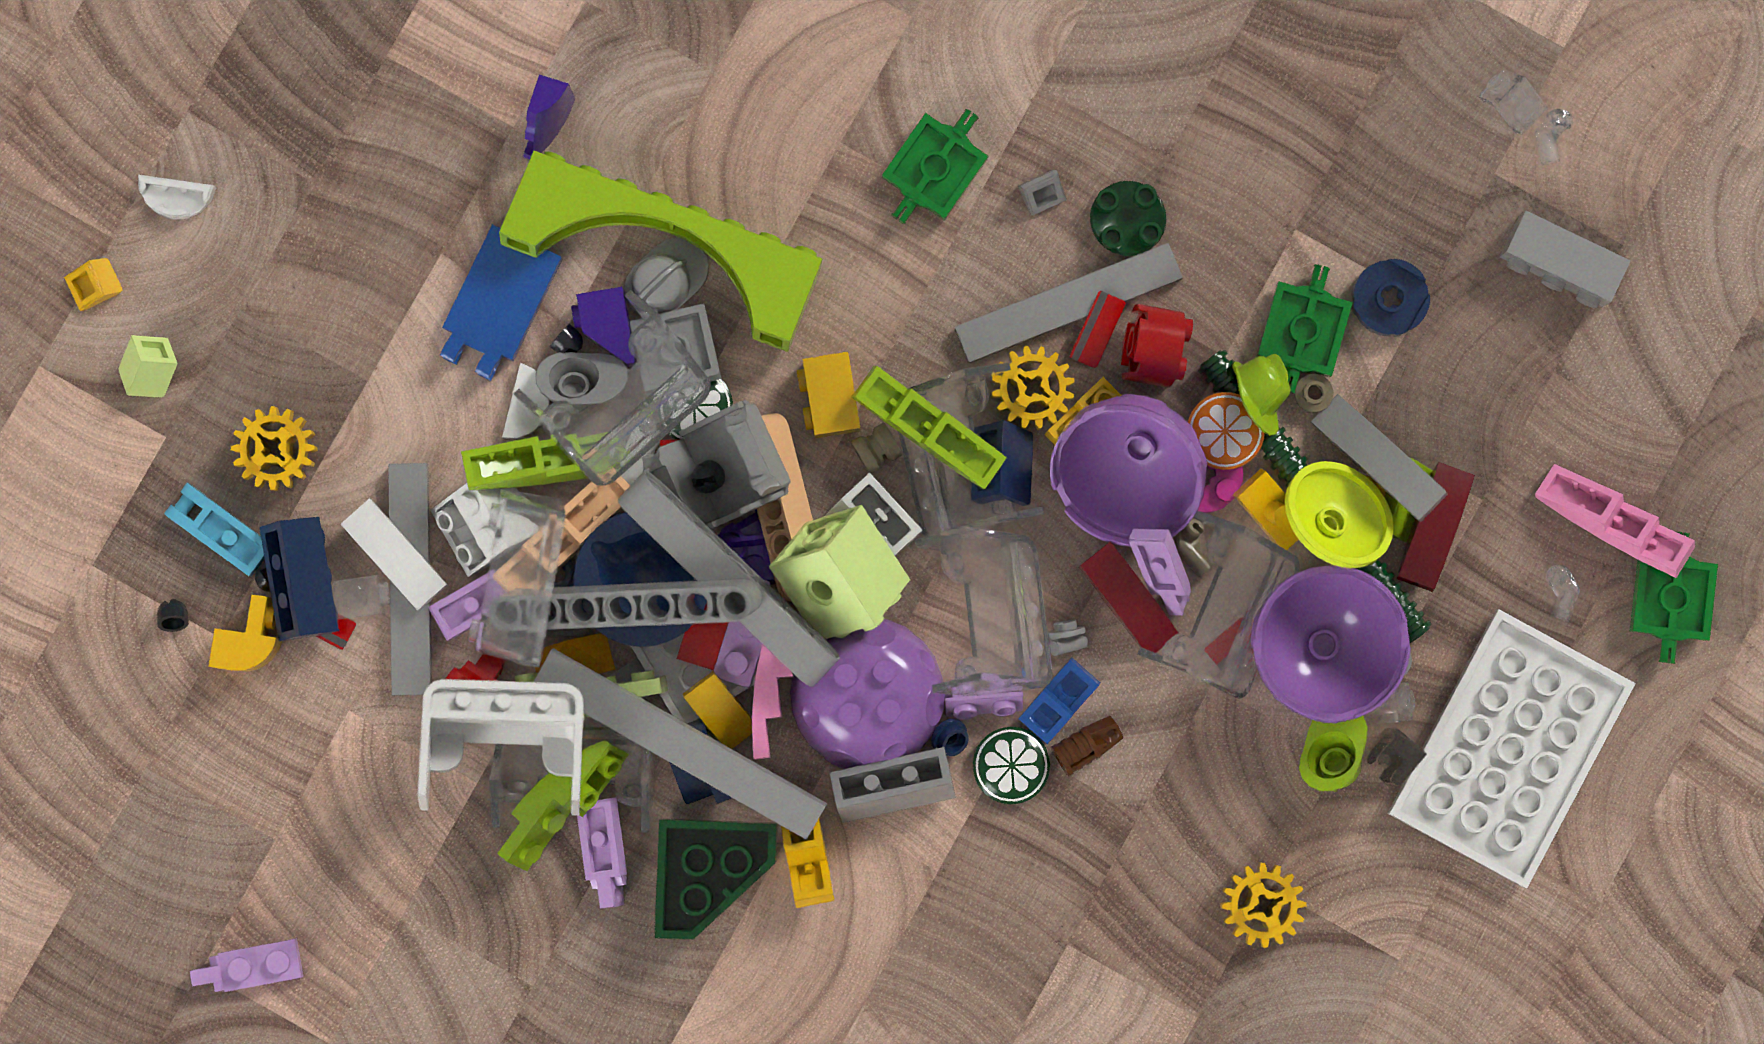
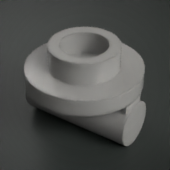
M1076 620L1053 623L1054 630L1047 632V637L1050 639L1049 651L1053 656L1084 649L1088 645V640L1084 635L1086 633L1085 626H1077Z

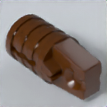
M1107 716L1086 727H1082L1078 732L1072 733L1068 738H1064L1060 743L1054 744L1050 748L1059 765L1069 777L1075 771H1079L1085 765L1092 763L1093 760L1102 757L1104 753L1123 739V734L1111 716Z

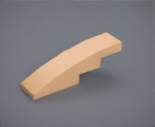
M609 465L553 516V519L495 574L494 578L508 592L516 589L540 588L581 550L586 539L599 525L614 517L622 509L618 499L630 485Z

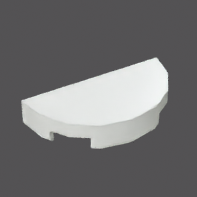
M138 175L139 191L146 204L157 214L172 220L189 219L201 213L212 201L216 190L214 185Z
M522 363L519 366L502 436L504 439H520L523 436L532 434L538 427L544 424L550 411V400L541 394L536 385L535 369Z

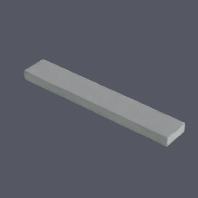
M1166 243L958 325L954 329L970 364L1086 318L1099 291L1106 292L1127 302L1180 281L1183 277L1169 243Z
M388 464L389 519L430 564L429 464ZM390 580L392 696L424 695L426 688L432 683L431 612L428 608L431 606V601L420 611H417Z

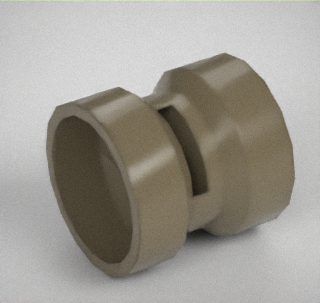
M884 422L874 427L873 435H868L867 437L859 436L851 441L862 464L868 473L871 474L880 469L881 463L885 459L894 461L903 455Z

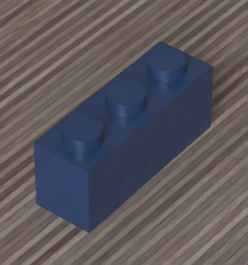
M320 517L280 520L259 527L279 642L317 637L339 631L337 622L338 610L334 604L331 587L332 574L327 564L324 546L325 534L321 528Z

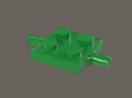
M965 109L954 127L942 124L925 113L882 174V178L898 188L904 197L894 213L891 214L897 220L904 211L899 219L900 223H906L916 206L930 210L945 221L981 170L989 156L973 146L966 136L974 123L979 119L975 113L969 118L971 111Z
M1314 264L1309 286H1294L1280 281L1277 282L1256 357H1268L1272 354H1277L1281 357L1288 372V382L1290 381L1291 388L1290 394H1295L1300 373L1312 372L1326 377L1333 375L1353 303L1336 298L1324 290L1330 268L1324 266L1318 280L1322 265Z
M1677 532V533L1682 534V535H1684V536H1686V537H1688V538H1689V536H1690V533ZM1689 557L1679 575L1675 578L1637 559L1629 632L1651 634L1658 639H1662L1659 662L1676 663L1677 641L1686 639L1710 641L1718 564L1699 562Z

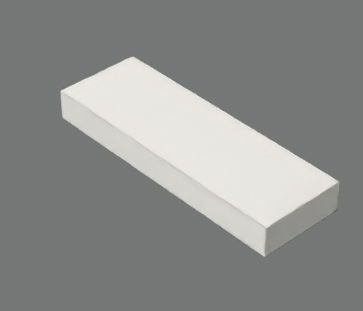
M369 498L341 523L342 527L417 611H420L448 586L372 499Z

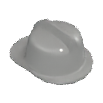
M679 237L667 239L660 243L641 259L628 274L624 287L628 304L634 312L644 318L678 310L705 283L709 270L707 256L701 249Z
M559 352L543 360L536 371V385L541 394L552 400L560 409L568 412H581L592 405L606 403L616 398L625 389L628 382V370L624 363L613 355L603 353Z

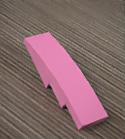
M1556 464L1552 466L1535 493V497L1571 522L1630 556L1677 578L1695 548V540L1659 525V517L1625 503L1623 494Z
M763 644L755 676L752 710L754 760L771 758L767 720L782 718L778 679L794 678L793 673Z

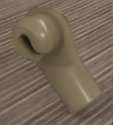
M1192 518L1189 524L1176 535V549L1180 558L1201 577L1214 563L1200 551L1201 534L1204 532V527L1198 519Z

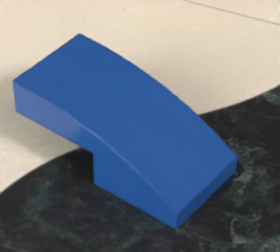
M1071 657L1018 719L1048 744L1101 682Z

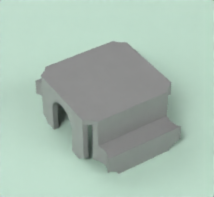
M746 400L735 403L679 431L680 436H683L682 439L659 447L655 454L651 453L642 457L643 471H648L657 477L710 529L787 495L788 486L791 483L755 403L750 404ZM713 460L723 468L725 482L722 487L712 493H700L693 487L691 473L703 461ZM712 477L704 478L705 482H713Z

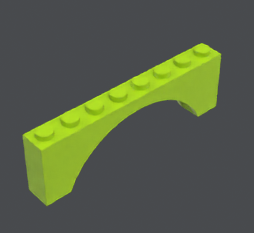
M533 151L499 231L501 245L537 258L559 241L593 228L630 225L670 233L701 249L729 276L740 293L747 309L752 339L789 352L821 271L823 258L817 257L815 251L804 246L793 248L781 243L778 237L770 233L760 232V234L745 230L743 224L732 219L721 221L710 217L706 210L698 206L689 205L686 208L673 203L672 198L663 193L652 192V194L638 190L634 183L626 179L617 178L614 181L601 176L600 171L591 166L580 165V167L566 163V160L556 153L546 151L542 154Z

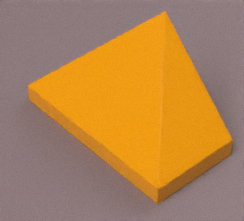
M602 633L562 641L531 651L537 673H539L553 648L598 674L616 670L608 637Z

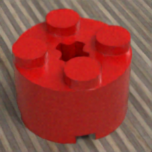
M1135 304L1131 313L1138 314L1135 323H1127L1123 340L1121 365L1128 366V372L1121 373L1122 379L1170 388L1175 380L1182 381L1185 376L1187 358L1182 357L1184 342H1189L1191 339L1193 320L1185 318V314L1182 311Z

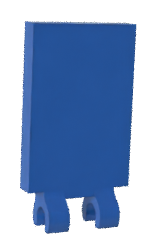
M493 224L442 327L452 334L446 341L440 354L443 359L457 365L466 345L484 353L475 372L477 375L492 381L503 357L512 362L514 361L563 260L562 256L549 250L535 258L501 245L499 235L501 228Z

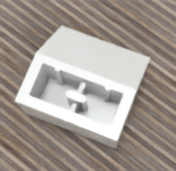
M871 473L865 476L825 515L828 516L862 505L895 557L922 533V529Z
M466 483L430 510L467 577L476 574L520 549L540 531L516 487L469 490Z

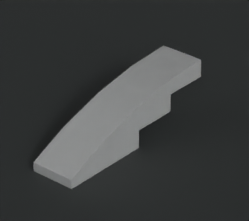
M1338 394L1332 399L1330 405L1320 411L1311 421L1366 475L1368 474L1392 498H1395L1419 522L1448 495L1423 469Z

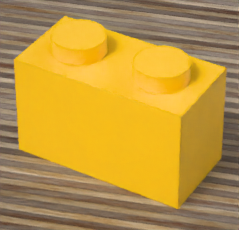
M848 352L802 359L804 369L796 371L800 393L808 391L810 407H803L806 430L814 429L815 438L861 431L856 400L851 398L855 390Z

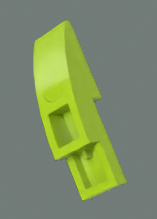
M606 740L582 750L579 815L582 817L597 803L601 792L609 781L619 773L623 762L629 756L625 750ZM549 772L523 797L511 812L520 823L497 853L506 862L528 871L532 864L538 861L543 849L554 834L564 826L566 818L571 813L572 777L556 776Z

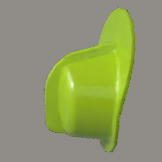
M1272 354L1268 357L1258 356L1243 365L1240 362L1234 361L1232 366L1237 376L1240 397L1248 415L1262 432L1268 435H1276L1279 430L1276 411L1291 391L1288 382V372L1281 357L1277 354Z
M1364 716L1339 723H1323L1312 720L1299 765L1301 777L1309 787L1318 791L1337 792L1338 789L1351 785L1357 779L1361 772L1362 756L1367 741L1368 727Z

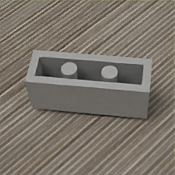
M1528 211L1518 216L1499 258L1508 261L1506 266L1509 269L1523 275L1531 272L1541 277V283L1546 287L1562 292L1564 288L1577 294L1576 300L1591 308H1597L1598 305L1604 307L1612 302L1631 261Z
M944 747L901 756L892 760H884L830 772L836 807L842 823L956 798Z

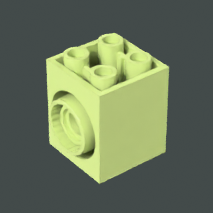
M862 505L806 522L769 566L803 619L824 639L831 637L844 638L856 630L864 629V631H869L876 628L883 622V615L887 609L900 600L902 596L900 594L910 581V578Z

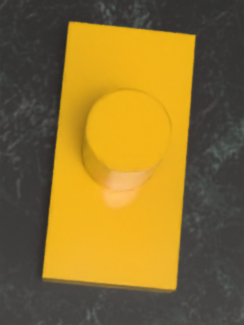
M1259 469L1233 496L1275 545L1283 552H1286L1299 540L1287 518L1285 510L1286 494L1265 470Z

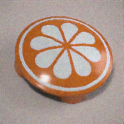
M1221 392L1204 398L1193 409L1188 420L1202 447L1207 465L1216 469L1230 470L1247 464L1257 455L1264 440L1265 433L1252 421L1242 403L1240 395L1236 393Z

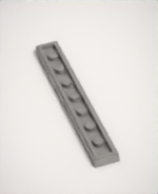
M554 648L550 651L533 682L562 683L576 687L583 697L584 714L806 840L826 807L827 803Z

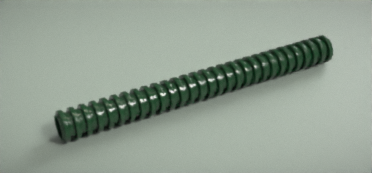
M1226 350L1218 351L1199 366L1198 372L1200 374L1205 373L1207 384L1211 382L1214 385L1212 389L1214 393L1231 392L1240 395L1237 376L1232 366L1234 360L1231 359L1229 361L1226 355L1228 352ZM1281 427L1276 435L1264 434L1260 450L1262 449L1265 453L1263 456L1265 461L1269 459L1272 462L1271 469H1277L1280 473L1277 477L1280 480L1284 478L1287 482L1285 484L1287 489L1293 477L1302 468L1307 466L1306 461L1308 459L1306 456H1300L1298 452L1301 449L1298 446L1294 448L1291 444L1293 441L1292 437L1289 436L1287 438L1284 435L1286 429ZM1378 559L1370 565L1354 568L1376 578L1396 597L1407 619L1410 643L1430 629L1432 623L1422 618L1424 616L1422 610L1417 611L1415 609L1417 603L1409 601L1408 597L1410 594L1408 591L1403 592L1400 589L1402 583L1394 581L1395 574L1393 572L1388 573L1386 562L1381 563Z

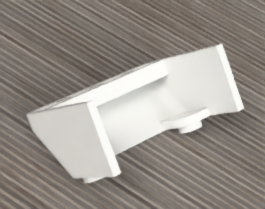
M441 679L431 683L426 688L423 696L418 780L420 810L428 811L430 772H449L457 768L463 758L464 743L543 745L542 760L545 768L553 775L572 777L571 815H579L583 734V697L580 691L570 684L448 679Z

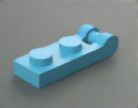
M187 482L180 491L183 494L175 506L171 504L164 514L239 570L252 577L265 559L261 536ZM197 504L202 508V511L193 520L187 514Z

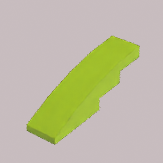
M878 366L872 367L851 397L913 443L982 489L988 486L1007 458L948 412H942L916 391L907 389Z
M615 431L583 438H577V434L542 441H539L538 436L461 451L469 490L514 488L597 477L609 465L618 473L623 472Z

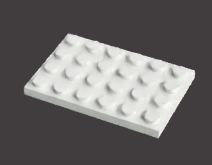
M1499 609L1495 610L1387 814L1521 887L1528 888L1636 683Z

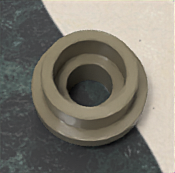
M1306 375L1297 383L1294 394L1295 400L1307 412H1320L1326 409L1332 402L1333 387L1330 381L1322 375ZM1310 386H1316L1320 389L1321 397L1318 400H1313L1308 396V388Z

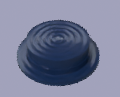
M627 512L606 520L589 535L579 552L574 572V586L697 581ZM695 593V604L698 608L704 610L707 603L706 598L701 594ZM657 595L658 607L665 612H669V601L664 596ZM620 596L619 605L621 609L631 614V603L625 597ZM583 598L582 607L584 611L589 615H593V604ZM694 623L595 628L606 637L621 644L650 647L674 640L685 633Z

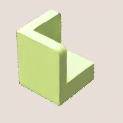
M131 335L119 366V374L127 395L145 397L165 396L178 364L169 339Z

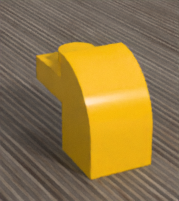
M251 595L245 633L214 628L208 667L234 671H253L265 666L276 656L282 641L279 642L278 638L268 636L269 629H274L276 625L271 597Z
M820 819L816 822L807 840L781 826L796 908L835 901Z

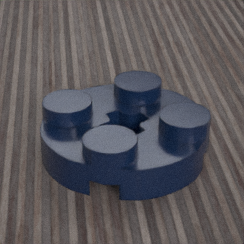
M1388 259L1368 266L1356 279L1352 290V311L1357 316L1359 322L1375 334L1393 337L1403 335L1418 326L1428 312L1430 293L1428 294V287L1425 283L1426 279L1416 266L1401 259ZM1392 288L1398 290L1396 297L1401 300L1400 305L1392 304L1390 307H1386L1383 304L1384 298L1381 297L1382 290L1389 292Z

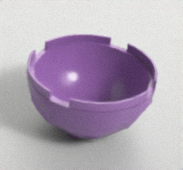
M1124 394L1090 404L1073 418L1060 434L1054 447L1050 462V479L1053 490L1057 489L1066 506L1064 512L1076 525L1100 540L1131 547L1129 537L1133 529L1169 530L1173 537L1189 524L1204 496L1206 466L1208 463L1192 425L1187 423L1181 415L1167 407L1166 403L1157 399Z
M1336 565L1305 569L1291 575L1278 585L1256 613L1251 632V646L1257 669L1263 683L1275 699L1292 712L1323 723H1339L1352 720L1370 713L1383 704L1401 683L1408 666L1411 650L1405 613L1391 591L1376 578L1363 571Z
M884 619L880 625L869 631L860 629L851 632L844 638L831 637L825 639L839 654L840 659L814 687L806 685L794 675L790 688L792 713L800 733L809 746L829 763L841 769L892 760L893 758L918 753L936 729L944 710L945 700L941 671L935 656L925 642L908 628Z

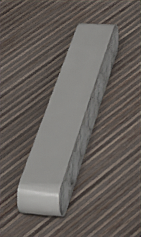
M643 471L618 499L620 506L697 581L746 579L754 582L759 587L762 595L761 604L758 609L743 620H740V622L803 683L814 687L838 662L840 656L837 651L657 477L648 471ZM734 591L732 594L734 604L741 609H745V597L741 593Z
M746 579L528 588L512 590L496 599L491 606L490 616L496 627L506 631L736 622L743 620L758 609L761 604L762 595L759 587L754 582ZM734 591L741 593L745 597V609H741L734 604L732 599ZM695 593L701 594L706 598L708 603L707 611L697 607L694 601ZM657 595H662L669 601V612H665L658 607ZM620 596L625 597L631 603V614L621 609L619 605ZM583 598L593 604V615H589L584 611L582 607ZM545 600H549L555 605V617L546 611ZM508 602H512L518 607V618L513 617L509 613Z

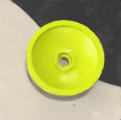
M1323 461L1312 463L1302 468L1290 481L1285 495L1287 518L1297 538L1314 555L1339 567L1360 568L1372 564L1386 552L1393 537L1392 513L1383 494L1365 475L1347 465Z

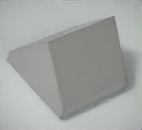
M1056 170L1048 171L1018 185L1032 216L1066 201Z

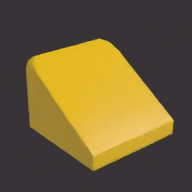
M107 258L89 260L64 277L80 311H85L123 291Z

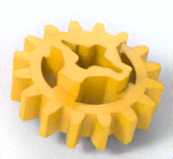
M1024 346L1023 356L1018 357L1014 351H1011L1009 353L1011 363L1008 365L1000 361L997 367L1003 372V375L993 376L991 381L1000 385V389L991 392L992 398H1001L1002 400L996 410L1002 412L1007 409L1010 412L1007 422L1012 423L1016 418L1021 419V428L1026 429L1029 421H1034L1037 430H1041L1043 419H1047L1054 425L1057 422L1054 413L1058 411L1059 413L1066 414L1068 408L1062 403L1063 400L1068 401L1074 398L1073 393L1066 391V387L1074 384V378H1065L1063 375L1070 366L1068 363L1058 366L1056 361L1059 354L1056 352L1050 358L1045 357L1043 346H1040L1037 354H1031L1030 348ZM1027 363L1041 364L1037 370L1025 372L1021 368H1017ZM1052 372L1058 382V396L1049 387L1048 378ZM1035 379L1041 383L1039 390L1043 394L1034 393L1031 397L1025 394L1027 386L1023 382L1032 383ZM1008 380L1016 387L1017 398L1014 403L1011 402L1008 396ZM1041 404L1048 408L1039 413L1024 412L1031 405Z
M275 406L270 407L269 415L267 416L262 410L257 409L255 410L256 420L251 421L244 417L242 421L247 427L244 432L235 430L233 433L241 439L240 444L231 446V450L240 453L241 456L233 462L234 466H245L246 470L243 472L242 477L249 480L256 476L255 486L261 489L266 484V481H269L270 490L278 491L279 482H283L286 487L292 488V477L296 476L304 480L306 478L305 473L302 471L304 465L308 467H314L315 465L312 460L308 459V453L318 451V447L308 444V440L314 437L315 433L312 430H302L307 422L304 418L300 417L293 422L294 412L290 409H286L282 416H280L279 409ZM273 423L285 425L278 431H267L263 428ZM253 438L255 440V454L251 457L250 443ZM264 438L280 443L278 449L285 460L269 454L271 450ZM298 440L299 452L297 459L293 457V444ZM271 466H281L286 470L278 474L263 473L264 470H268Z
M1259 862L1257 872H1253L1248 865L1243 866L1245 876L1240 878L1232 874L1230 877L1236 885L1233 889L1224 887L1222 890L1226 895L1230 896L1229 901L1220 903L1221 908L1230 910V915L1225 917L1223 921L1225 924L1235 923L1237 925L1232 933L1235 937H1239L1245 932L1247 934L1246 944L1252 945L1256 938L1260 939V944L1263 948H1268L1269 938H1273L1277 944L1281 945L1283 944L1282 933L1286 932L1294 936L1296 931L1291 926L1294 921H1304V918L1297 914V908L1306 907L1307 904L1304 901L1297 900L1296 895L1303 891V888L1300 885L1293 887L1290 885L1294 878L1292 873L1289 872L1281 877V866L1275 864L1270 872H1267L1264 862ZM1260 879H1271L1280 884L1282 888L1269 891L1265 889ZM1246 886L1248 896L1245 904L1238 906L1240 893ZM1260 895L1266 899H1275L1267 906L1269 913L1266 915L1259 910L1252 911L1254 906L1259 904L1258 897ZM1289 903L1287 915L1281 923L1278 918L1282 906ZM1254 918L1260 920L1266 931L1251 929L1244 922Z

